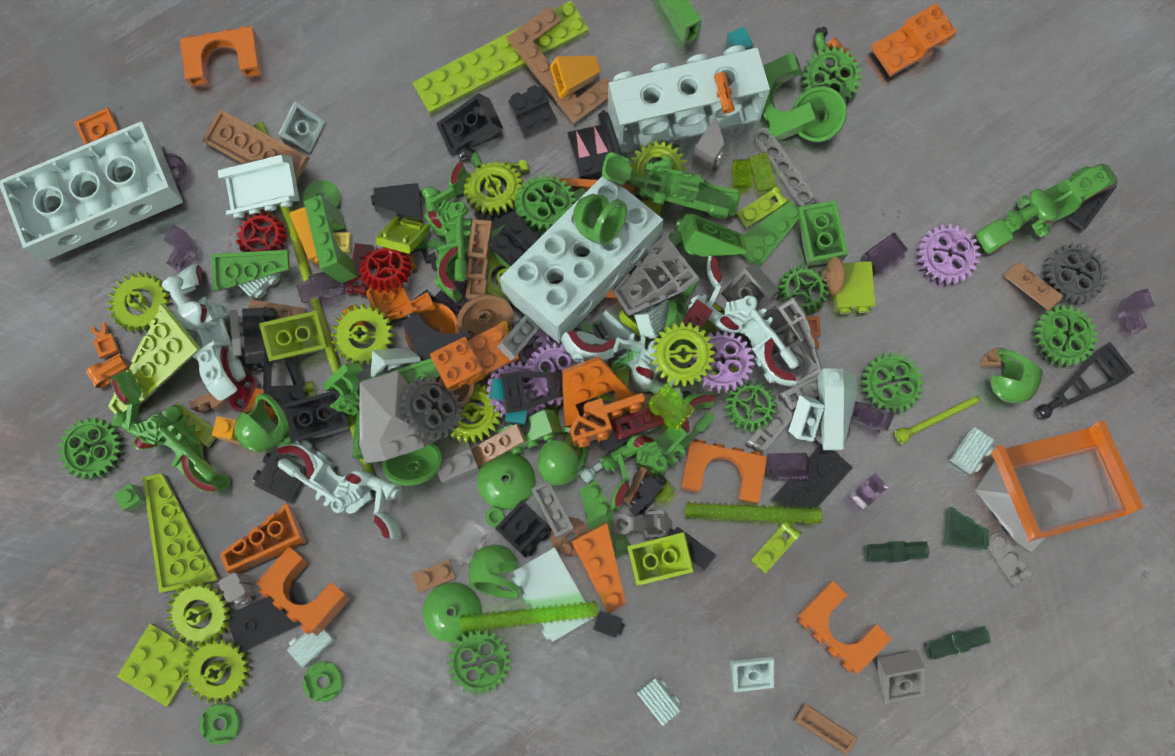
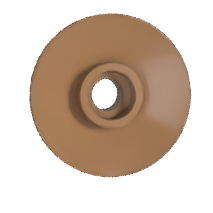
M833 257L829 260L826 270L823 272V280L828 284L827 290L829 293L837 295L843 287L845 271L842 260L839 257Z

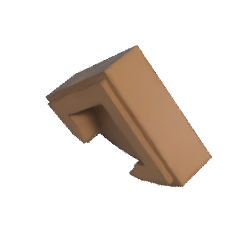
M1002 347L994 348L983 356L980 366L1001 367L1002 360L996 355V351Z

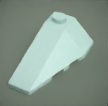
M823 368L817 375L819 402L825 406L822 412L823 415H821L823 450H843L857 397L856 375L844 369Z

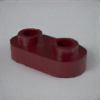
M246 375L242 381L238 382V389L232 394L230 406L237 412L241 413L247 408L255 389L259 388L258 380L252 375ZM252 383V387L247 389V384ZM241 400H244L243 406H239Z

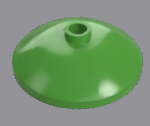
M824 86L811 88L801 94L796 100L793 109L810 102L815 107L818 119L821 115H825V118L819 120L820 124L798 134L811 142H823L837 135L843 128L847 118V107L843 97L834 89Z
M431 443L424 448L382 461V468L385 476L396 484L417 485L431 479L439 471L442 457L438 447Z
M512 452L505 453L481 466L477 477L478 489L483 499L491 506L503 510L514 509L521 500L524 502L528 501L533 493L531 488L535 487L536 481L534 470L529 461L520 454L512 455ZM505 475L509 477L507 482L502 481V477Z
M450 582L436 587L427 596L423 606V621L431 635L443 642L455 643V639L462 641L461 634L468 637L469 630L474 633L482 618V606L477 594L471 588L461 583ZM450 608L454 610V615L452 616L447 614Z

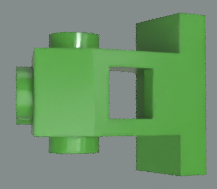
M344 364L323 384L325 391L338 390L341 394L339 399L330 405L331 408L351 415H356L360 411V381L357 377L362 371L360 364Z

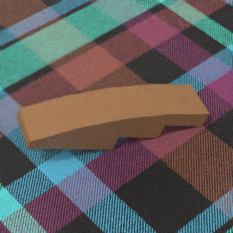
M473 219L467 255L469 262L465 295L466 299L469 300L487 293L491 248L487 245L492 239V221Z

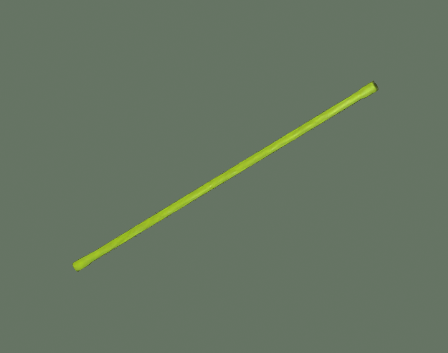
M258 122L254 125V128L268 135L264 122ZM280 206L312 310H317L327 347L325 351L334 374L341 368L334 350V344L331 343L332 338L301 240L289 215L292 211L290 207ZM345 413L352 437H354L355 415ZM359 459L363 471L375 474L371 463L365 464L364 459Z

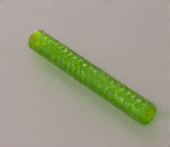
M688 501L686 504L687 519H690V517H693V519H696V517H699V519L706 518V520L712 518V520L724 518L725 521L727 519H730V521H733V519H736V521L743 519V521L749 520V522H752V520H755V522L767 520L768 523L770 521H774V523L786 521V523L792 522L793 524L799 522V524L811 522L812 525L814 523L821 525L822 509L821 507H818V509H815V507L811 509L808 507L802 508V506H799V508H796V506L784 508L783 505L777 507V505L765 507V505L759 506L758 504L756 506H752V504L740 506L739 503L737 505H734V503H731V505H728V503H725V505L718 503L717 505L715 502L709 504V502L697 504V502L691 503V501Z
M593 600L592 603L586 601L584 604L583 602L579 604L575 602L573 605L567 603L566 606L564 604H561V606L556 604L554 607L549 605L548 608L545 606L539 608L538 606L536 609L530 607L529 610L523 608V610L517 609V611L511 609V612L505 610V612L499 611L498 613L493 611L492 614L486 612V614L480 613V615L475 613L473 616L471 614L467 616L461 615L460 627L461 631L466 633L467 630L469 632H473V630L477 632L479 629L485 631L486 628L488 630H491V628L495 630L498 627L503 629L504 626L506 628H510V626L516 627V625L522 627V624L528 626L529 624L535 625V623L540 625L541 622L547 624V622L553 623V621L559 623L560 620L566 622V620L572 621V619L578 621V618L584 620L585 618L591 619V617H594L596 619L598 607L597 602Z

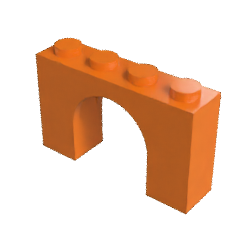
M243 26L240 29L234 30L225 29L217 33L208 32L204 35L187 36L180 39L185 80L191 87L209 84L206 67L207 59L213 51L223 47L232 48L237 51L239 69L244 77L262 74L257 34L252 26Z
M700 439L690 441L680 489L699 493L706 466L713 460L727 459L732 461L741 473V484L737 501L755 505L759 503L767 457L763 456V453L757 451L746 453L744 449L738 447L727 449L725 445L719 443L708 445L705 444L706 441Z
M288 547L256 584L261 588L259 592L267 599L271 596L274 599L272 603L279 610L285 608L288 611L286 616L294 623L297 620L302 623L300 627L308 635L313 633L318 636L350 599L330 582L312 602L305 605L293 604L289 597L290 586L308 563Z
M829 581L797 616L800 618L799 622L804 628H810L814 632L813 636L819 643L822 644L824 642L829 647L828 652L834 658L839 657L844 662L842 666L849 673L859 674L888 644L891 638L877 624H873L854 643L843 644L837 641L829 630L828 621L831 612L847 594L834 581Z

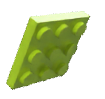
M150 623L117 677L162 705L169 707L182 687L183 680L188 677V675L182 674L183 670L188 669L182 664L190 661L186 659L187 654L194 655L191 652L192 647L185 645L184 642L178 641L176 637Z

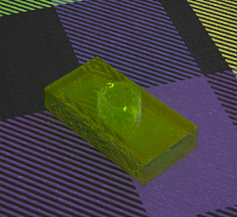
M767 153L749 156L748 162L758 193L777 187Z

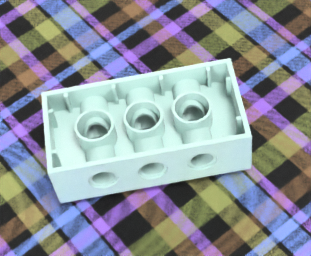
M737 45L725 50L723 56L709 59L707 54H698L689 58L685 65L672 67L671 63H660L650 69V73L636 76L634 72L626 71L616 75L613 78V82L608 84V114L621 153L641 149V145L648 147V141L653 146L655 140H658V143L661 144L662 139L670 142L704 134L714 117L718 119L720 129L759 121L770 88L758 47L746 50L745 46ZM720 72L726 73L729 88L732 89L731 97L735 110L731 113H723L720 98L716 94L718 90L714 75Z
M142 121L0 180V189L23 248L43 262L183 203L159 141Z
M603 176L581 198L590 194L604 195L609 203L620 199L626 204V221L613 242L608 245L596 244L578 232L573 223V212L577 204L576 202L499 278L503 296L523 314H527L537 326L558 344L562 342V335L572 331L636 266L635 264L648 254L647 250L662 238L663 219L624 187L604 179ZM582 254H586V255H587L586 257H578L579 255H582ZM556 280L562 281L559 284H551Z

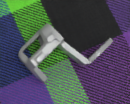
M645 510L644 517H630L628 514L613 516L614 534L644 531V539L655 540L656 537L663 538L667 536L669 530L672 529V520L664 510ZM622 518L628 522V526H625L623 530L618 527V522ZM658 531H663V534H658Z

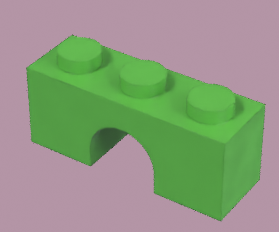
M543 410L529 416L531 428L528 434H526L522 424H520L527 442L507 453L512 452V455L523 452V448L527 446L532 448L539 445V441L543 439L548 441L555 438V434L561 432L554 410ZM511 424V425H509V426H507V427H505V428H502V429L498 430V431H497V434H499L500 432H502V431L508 429L509 427H511V426H513V425H515V424Z

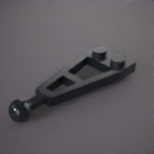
M266 308L263 311V319L266 322L278 318V312L274 308ZM264 344L263 392L270 395L279 405L305 399L303 384L293 358L269 361ZM272 363L286 364L293 385L271 386ZM265 400L266 407H272V406Z
M1109 342L1095 351L1054 394L1055 400L1049 404L1039 405L1036 409V414L1041 419H1048L1051 417L1053 410L1058 406L1066 407L1117 385L1135 372L1113 344ZM1097 359L1112 380L1090 389L1081 378V375ZM1075 382L1082 391V394L1067 399L1064 393Z
M515 371L500 374L505 412L514 413L529 410L563 396V389L556 391L554 379L562 378V373ZM522 377L546 378L549 395L526 403Z

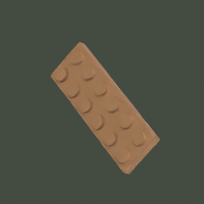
M219 109L202 140L204 143L242 164L278 155L292 156L296 183L310 159L306 155Z

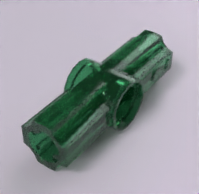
M891 541L884 544H867L866 547L868 562H903L911 559H928L930 553L927 541Z
M980 626L967 631L954 632L946 635L947 637L926 644L931 659L936 660L948 655L968 652L971 648L982 646L991 641L986 627Z

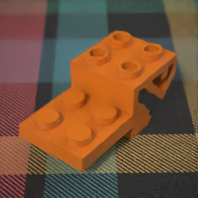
M935 3L907 19L902 28L872 44L871 49L891 77L917 61L921 62L933 54L932 47H943L954 38L957 31L939 5Z
M502 324L469 340L463 337L430 354L448 391L459 389L465 383L472 385L484 379V376L519 359L517 354L514 359L510 360L497 347L507 336Z
M643 393L607 405L603 404L602 398L586 403L584 405L583 417L577 415L570 428L574 447L579 446V448L590 445V441L597 439L600 442L608 439L609 435L612 434L609 419L611 418L613 421L623 417L622 414L628 412L632 414L641 411L645 403Z

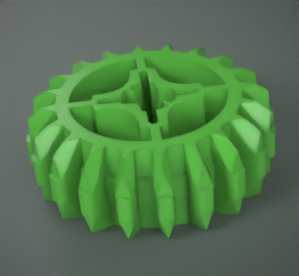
M800 265L796 267V270L790 268L789 273L785 272L783 274L784 278L779 280L781 284L777 287L780 290L778 297H784L780 302L795 297V299H801L804 302L798 303L807 316L810 314V310L816 313L817 308L821 309L823 307L822 303H826L827 298L825 296L829 295V291L825 290L828 284L824 283L823 277H819L821 271L816 274L814 273L815 267L808 270L807 265L804 266L803 270ZM802 278H807V279H809V280H811V281H810V282H806V281H804ZM793 280L795 290L790 294L788 286L790 281ZM816 287L818 295L817 299L813 301L811 291ZM800 288L802 290L807 289L806 293L804 291L799 292Z
M749 380L746 386L743 381V387L740 388L736 385V391H729L731 397H727L726 401L731 404L725 405V409L731 411L727 412L726 415H733L730 422L734 423L737 421L736 428H739L742 424L744 425L743 431H746L748 426H750V431L754 432L755 426L759 430H762L761 424L763 423L766 427L769 426L767 418L771 422L774 420L771 413L776 414L777 411L772 408L777 407L778 404L771 402L776 399V396H769L772 389L766 392L764 390L767 386L766 384L759 387V381L752 385V380ZM752 392L749 399H737L742 393ZM758 394L764 399L766 407H764V404L759 403L757 399ZM752 399H753V402H752V403H753V406L756 407V409L753 408V409L751 410V412L749 413V411H750V409H749V403H750V402L752 401ZM736 405L744 410L745 418L738 413ZM753 413H765L761 419L751 420Z

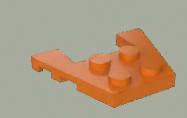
M407 253V256L411 260V271L417 269V266L411 254ZM396 264V269H399L400 264ZM404 285L403 288L398 286L396 292L391 289L389 294L386 290L382 293L378 292V290L373 291L371 287L366 291L369 302L373 305V311L379 307V314L382 312L386 313L384 319L389 318L393 320L406 317L414 312L422 313L436 309L428 292L411 301Z
M600 356L562 370L564 423L566 427L573 424L577 415L581 417L576 406L578 403L613 390L618 401L635 396V393L630 391L627 385L615 375V372Z

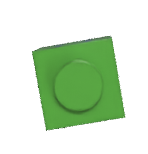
M131 483L113 494L121 509L126 512L132 513L146 504L145 496L139 486Z

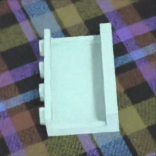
M278 155L218 170V177L226 180L231 210L225 211L226 215H232L234 218H243L246 213H249V215H254V213L260 214V210L273 211L277 209V206L290 207L293 206L294 202L300 201L292 156Z
M555 547L513 571L515 576L512 578L518 587L521 586L525 593L522 596L526 604H531L535 610L532 612V615L537 623L541 621L544 629L541 631L546 640L551 639L554 642L594 618Z

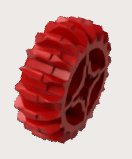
M262 211L260 216L254 213V217L247 215V221L241 220L243 226H237L240 232L236 233V237L239 238L236 240V243L240 245L239 249L241 252L281 250L280 247H286L283 241L288 240V237L285 235L287 229L284 228V223L279 221V217H273V214L270 212L266 215ZM262 224H268V225H270L269 227H268V226L259 227V225H262ZM259 231L264 235L265 242L260 238ZM260 245L265 246V248H262V249H255V248H253L254 246H256V247H258V246H260Z
M376 246V251L370 250V255H364L365 261H361L362 267L360 272L368 288L371 287L373 291L378 290L380 293L386 290L389 294L391 289L396 292L398 286L403 288V283H408V277H411L412 265L410 258L405 252L386 247L379 249ZM397 263L400 264L399 269H396ZM374 269H377V270H376V274H375V276H374V275L372 274V273H373V270H374Z

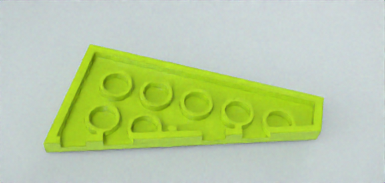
M165 303L159 305L158 313L152 319L148 333L143 337L131 360L132 364L129 370H126V372L134 374L137 384L142 389L141 397L139 398L140 405L201 349ZM114 394L108 407L116 414L119 411L124 412L127 410L128 405H124Z
M160 473L142 477L159 593L174 591L178 588H183L184 584L190 585L192 582L198 584L202 581L206 584L219 581V577L165 475Z

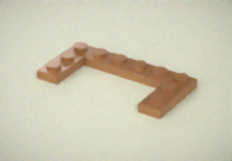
M549 6L507 37V41L573 125H575L608 100V84L610 81L605 77L578 98L572 93L563 99H559L550 69L551 64L534 43L561 23L560 17Z

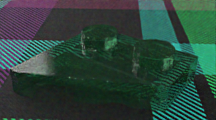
M949 507L946 545L987 550L989 530L975 523L970 517L964 516L956 508Z

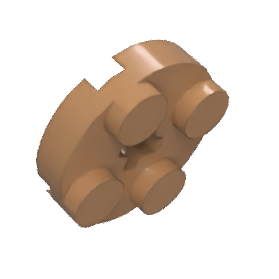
M568 517L575 530L572 534L575 533L578 536L589 530L587 525L579 518ZM552 531L551 541L557 552L568 557L578 556L572 542L565 539L568 535L557 540Z

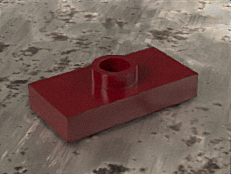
M697 299L682 321L685 327L691 322L692 329L699 325L698 332H700L713 310Z

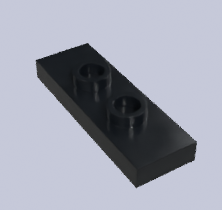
M1117 186L1105 190L1083 203L1068 220L1084 231Z

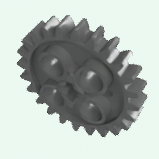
M1074 243L1068 246L1064 244L1061 249L1057 248L1054 251L1055 253L1049 256L1050 259L1046 261V264L1049 266L1044 268V271L1049 273L1044 278L1050 279L1047 284L1053 285V289L1063 295V301L1070 298L1072 304L1076 300L1079 304L1084 302V300L1088 302L1091 300V297L1093 299L1097 297L1098 293L1103 291L1102 287L1107 285L1103 280L1109 277L1104 274L1108 268L1102 267L1106 261L1099 260L1102 255L1096 256V249L1089 251V245L1082 248L1081 243L1076 245V247ZM1067 258L1072 259L1073 264L1069 263ZM1085 265L1090 267L1091 272L1086 269ZM1061 274L1067 278V281L1061 278ZM1079 282L1083 283L1085 288L1080 287Z
M427 376L422 380L419 378L415 383L412 382L409 388L404 390L405 394L401 397L405 401L400 404V407L405 408L400 413L401 415H406L403 422H410L408 429L414 427V434L421 432V438H424L426 435H428L429 440H432L434 436L436 440L442 437L446 438L455 431L454 429L459 427L458 422L462 420V417L459 415L464 410L458 407L463 403L456 400L460 395H454L453 392L455 390L448 391L446 386L443 385L442 379L436 382L435 377H432L430 381ZM429 392L433 393L435 398H432ZM416 403L421 406V410L416 407ZM442 407L446 408L448 413H445ZM429 418L433 420L434 425L429 422Z

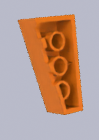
M288 503L284 504L279 511L267 517L266 521L258 527L255 526L250 530L249 534L240 538L220 553L227 573H242L281 555L288 547L294 549L307 543L292 506Z
M605 521L571 539V542L607 612L610 613L625 605L626 601L608 525Z

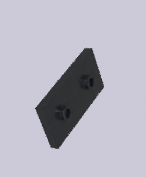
M820 444L772 500L800 525H803L853 467L834 450H823V445Z
M297 582L291 585L289 590L291 602L296 605L308 604L300 583ZM271 596L268 599L265 597L228 614L230 619L226 620L236 646H240L239 653L302 625V623L298 620L294 623L287 617L288 611L285 608L279 610L272 603L274 599Z

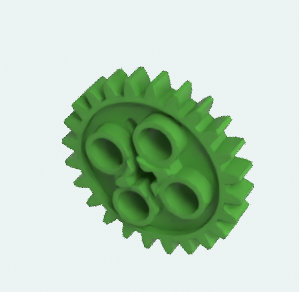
M826 46L824 53L819 49L818 56L813 53V60H807L810 66H804L803 68L807 73H803L802 77L807 79L802 84L808 85L804 91L814 87L824 86L830 88V86L835 85L839 88L838 93L846 103L845 98L851 100V93L856 94L858 92L854 87L861 86L857 81L863 78L858 75L862 69L856 68L860 62L853 61L856 57L855 55L849 57V50L843 53V47L836 51V46H834L832 51H830L828 46ZM832 60L834 67H826L825 61ZM818 67H821L825 72L820 71ZM847 70L850 76L843 78L840 75V71ZM834 73L835 77L832 80H829V75ZM820 75L824 78V82L818 84L815 82L814 77Z
M543 173L542 178L535 175L534 181L529 177L528 184L523 182L522 188H518V194L515 195L516 214H520L519 217L525 219L528 225L531 223L532 230L537 226L539 232H541L542 228H545L547 231L576 203V198H574L575 192H571V185L566 186V180L560 182V176L553 179V174H551L549 178H546L545 173ZM529 199H535L537 201L530 202ZM556 204H562L563 206H562V207H556L555 205H556ZM540 213H545V214H547V215H546V216H540L539 214H540Z
M1064 304L1059 308L1055 306L1052 310L1045 311V314L1040 316L1041 320L1035 323L1039 326L1033 330L1038 333L1033 339L1039 340L1035 346L1042 347L1039 353L1045 352V359L1052 357V364L1058 360L1059 366L1066 363V366L1069 367L1072 365V362L1074 365H1077L1080 361L1087 360L1086 357L1091 356V351L1096 349L1093 344L1097 343L1098 340L1093 338V336L1097 335L1098 332L1092 330L1096 327V324L1090 325L1089 323L1093 318L1086 319L1087 312L1080 314V308L1073 311V305H1070L1067 309ZM1055 321L1060 323L1061 328L1055 325ZM1074 325L1079 327V332L1074 329ZM1052 339H1055L1057 341L1058 346H1055L1052 343ZM1071 343H1074L1076 345L1077 350H1074L1071 347Z
M885 352L882 354V358L877 355L875 361L871 360L869 362L870 366L864 368L868 373L862 374V377L866 380L861 382L862 385H866L862 392H868L865 399H872L870 405L876 403L878 404L876 410L883 407L884 413H887L890 409L891 414H895L896 410L901 414L904 412V408L908 411L911 409L910 405L915 406L917 404L915 399L920 400L922 398L918 393L924 392V389L920 386L925 384L924 381H920L924 374L917 373L921 367L914 368L915 360L909 363V356L902 359V353L895 357L894 352H891L889 357ZM895 368L902 369L903 376L898 375L895 372ZM877 372L883 373L885 380L878 379ZM904 378H909V381L899 382L895 386L894 384H889L882 388L876 387L877 385L887 384L890 381L896 382ZM901 386H906L909 393L904 394L901 391ZM883 390L890 393V399L882 395Z
M85 417L83 422L78 419L77 426L71 423L72 430L65 429L64 431L67 435L60 436L64 442L58 444V446L62 447V450L58 451L57 454L63 455L59 461L66 462L62 467L69 469L67 473L74 474L76 478L82 477L84 480L88 478L95 480L96 475L102 478L103 471L110 473V466L116 468V465L113 463L114 460H121L117 457V454L123 453V451L118 450V447L122 446L123 443L117 442L121 436L115 435L118 429L112 428L113 425L109 422L106 423V420H99L93 417L91 421L90 418ZM99 432V437L94 440V434ZM80 439L81 443L79 447L76 448L75 444ZM105 449V455L101 458L100 452ZM87 457L86 464L82 465L83 458Z
M477 629L475 635L469 630L468 637L461 634L462 641L455 639L457 647L450 646L454 653L447 654L449 658H452V661L446 662V665L452 666L448 673H454L451 681L458 680L456 687L464 685L463 692L469 688L471 695H473L475 690H478V694L481 696L484 689L489 694L490 687L496 691L497 687L495 684L503 685L501 678H508L507 674L504 673L505 670H511L509 666H506V663L512 662V659L506 658L510 651H504L507 644L500 645L502 638L499 637L495 640V632L488 636L487 629L483 634H480V630ZM485 643L491 645V652L487 655L480 652V647ZM464 650L472 652V658L468 661H464L461 658V653ZM496 655L495 659L483 662L482 667H478L475 664L462 669V665L475 662L476 657L480 656V659H485ZM490 663L497 665V671L494 674L486 672V666ZM471 669L478 672V677L475 680H469L466 676L467 672Z

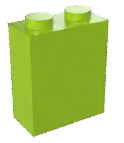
M872 262L843 263L845 271L844 284L839 294L833 295L834 312H840V314H850L851 311L869 313L876 306Z

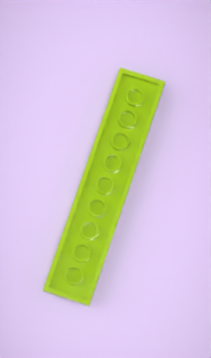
M572 0L553 9L560 17L561 23L534 42L543 55L589 33V28ZM520 27L412 82L429 114L431 115L525 66V62L507 41V37Z

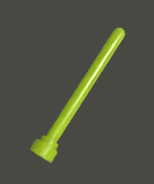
M973 396L910 428L901 427L895 430L894 433L898 442L904 444L912 438L913 434L977 404L979 397Z

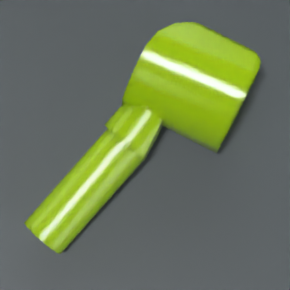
M520 160L516 163L505 162L506 166L511 164L512 167L519 168L520 173L530 172L529 164L526 160Z

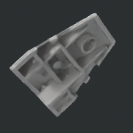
M666 235L647 250V256L635 264L637 267L631 275L627 274L613 290L614 295L628 315H632L681 293L700 280Z
M795 297L784 300L767 310L762 318L767 320L772 317L773 320L769 327L776 332L785 347L790 348L799 361V366L790 369L780 355V349L774 342L772 358L776 366L785 372L793 373L796 376V385L821 372L822 366L806 313ZM742 333L735 334V339L741 336V343L747 341V347L752 348L747 336Z
M398 370L360 382L359 446L365 464L388 460L424 448L437 441L435 436L432 440L428 439V435L421 438V432L414 434V427L408 429L410 422H403L406 415H401L400 413L405 408L400 407V404L405 401L401 397L405 394L404 390L409 388V384ZM416 403V407L421 410V406ZM429 418V422L434 425L433 420Z
M994 461L976 487L975 492L988 509L998 518V522L1001 526H1004L1011 539L1028 552H1032L1045 538L1027 542L1026 533L998 466ZM1028 468L1015 471L1039 530L1055 526L1070 503L1073 489L1056 477Z

